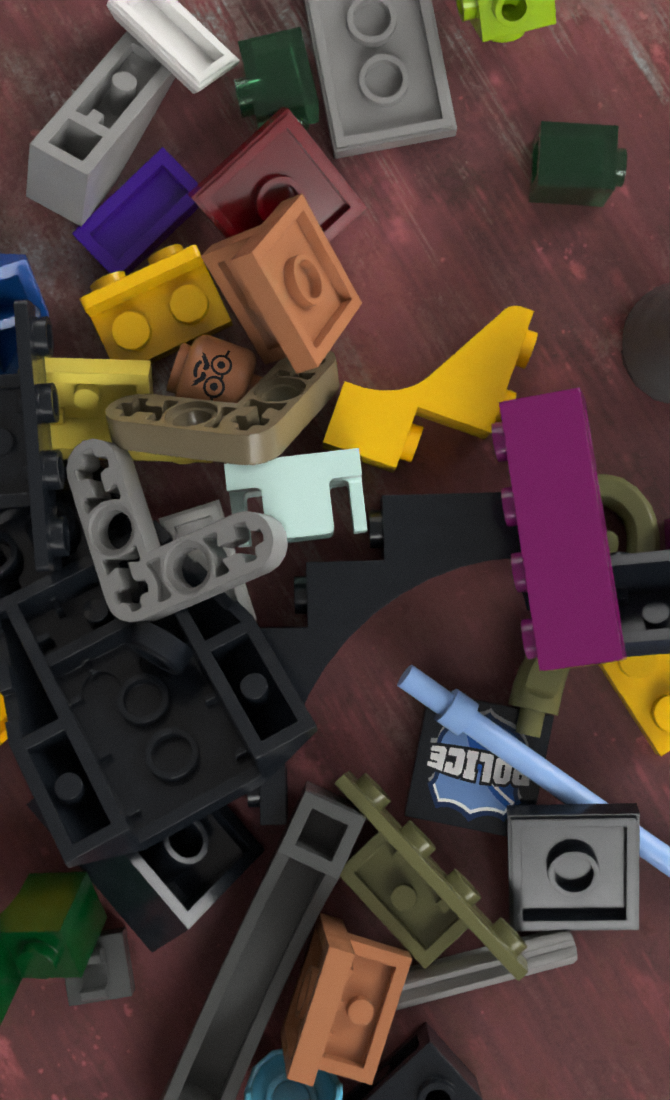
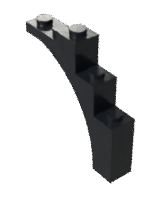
M501 492L382 495L380 510H369L370 548H381L382 560L306 562V576H294L295 614H307L308 626L259 627L304 704L325 667L347 639L372 615L398 596L431 578L460 567L491 560L511 559L512 553L521 552L518 526H507L503 512ZM287 762L265 784L247 793L248 807H260V825H287Z

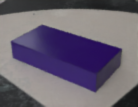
M162 147L86 220L82 227L79 226L72 235L109 274L116 271H124L127 276L198 209V206L187 195L198 183Z

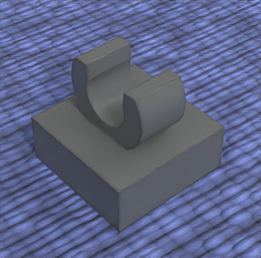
M126 927L102 930L82 978H65L69 1006L133 995L136 988Z

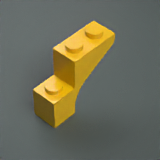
M521 306L507 307L429 377L411 387L399 390H374L344 381L323 440V449L336 451L359 448L361 462L394 473L399 459L411 463L424 427L412 423L415 415L485 439L492 432V423L502 422L499 402L516 399L517 392L508 390L507 387L514 367L517 366L525 369L533 352L538 333L528 330L534 311Z

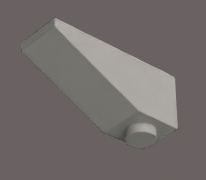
M126 31L29 145L26 197L81 227L113 188L176 78L128 31Z

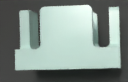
M359 448L278 457L266 463L256 465L224 464L226 488L230 496L232 514L248 511L247 499L262 496L264 514L273 516L282 524L286 531L288 543L328 539L333 536L334 522L330 490L336 487L346 486L348 488L353 534L366 533L368 531ZM250 530V540L247 543L238 546L239 548L252 546Z

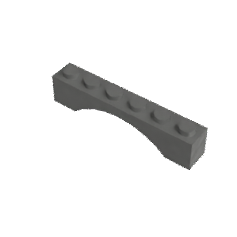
M308 780L306 781L159 1100L236 1099L282 989L318 915L340 877L366 820V816L349 799Z

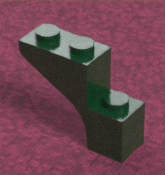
M87 872L29 873L19 893L6 909L0 913V1025L23 978H82L107 919V915Z

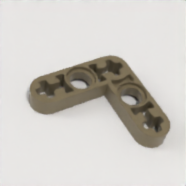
M329 351L319 367L296 374L288 358H283L238 403L156 394H134L122 397L109 404L105 410L111 441L119 448L128 451L237 465L266 463L282 454L336 394L340 387L337 360L335 354Z

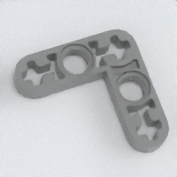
M92 438L84 440L74 447L68 458L66 467L68 482L104 598L111 613L119 620L127 622L157 621L270 573L281 564L286 555L288 542L286 531L282 524L273 516L251 511L234 513L161 546L133 459L128 450L119 448L115 443ZM99 458L108 460L109 465L108 468L101 472L102 482L93 479V472L100 468ZM110 493L120 494V499H112ZM123 512L131 522L132 532L127 544L117 549L109 540L108 528L113 517ZM249 530L262 532L264 541L255 546L256 555L236 553L228 557L223 547L235 548L247 543L250 540ZM199 549L204 553L208 561V572L200 585L192 587L183 577L182 565L188 553ZM140 557L138 562H128L129 568H120L119 566L120 561H130ZM138 581L146 582L148 592L140 597V603H133L131 593L138 589Z

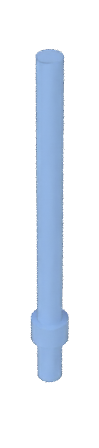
M410 665L401 675L397 686L436 713L435 721L455 735H460L462 732L564 804H609L478 711L479 704L459 689H454L450 692L413 665ZM640 826L639 856L670 878V847Z

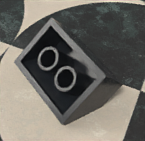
M33 798L26 805L49 831ZM225 805L146 850L78 866L83 872L88 873L91 882L147 948L154 952L189 930L265 850L230 808Z

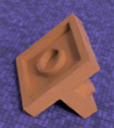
M302 193L282 201L263 224L212 244L201 256L264 364L287 357L296 374L319 367L362 304Z
M324 913L318 915L280 1031L287 1079L313 1086L318 1070H322L372 1085L411 965L412 957L409 951L347 933L343 919Z

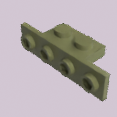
M351 771L343 774L334 784L366 816L378 832L346 862L340 874L342 880L424 969L469 928L519 982L528 973L527 960L521 954L528 946L519 934L503 918L500 917L492 923L475 905L482 898L479 892L457 869L454 868L447 875L430 857L436 850V847L412 821L409 820L403 827L385 809L391 802L390 797L367 773H364L359 779Z

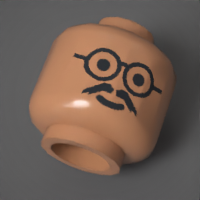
M201 335L194 340L192 346L185 343L181 344L166 391L174 393L175 397L238 403L263 377L254 374L257 361L253 351L211 335Z

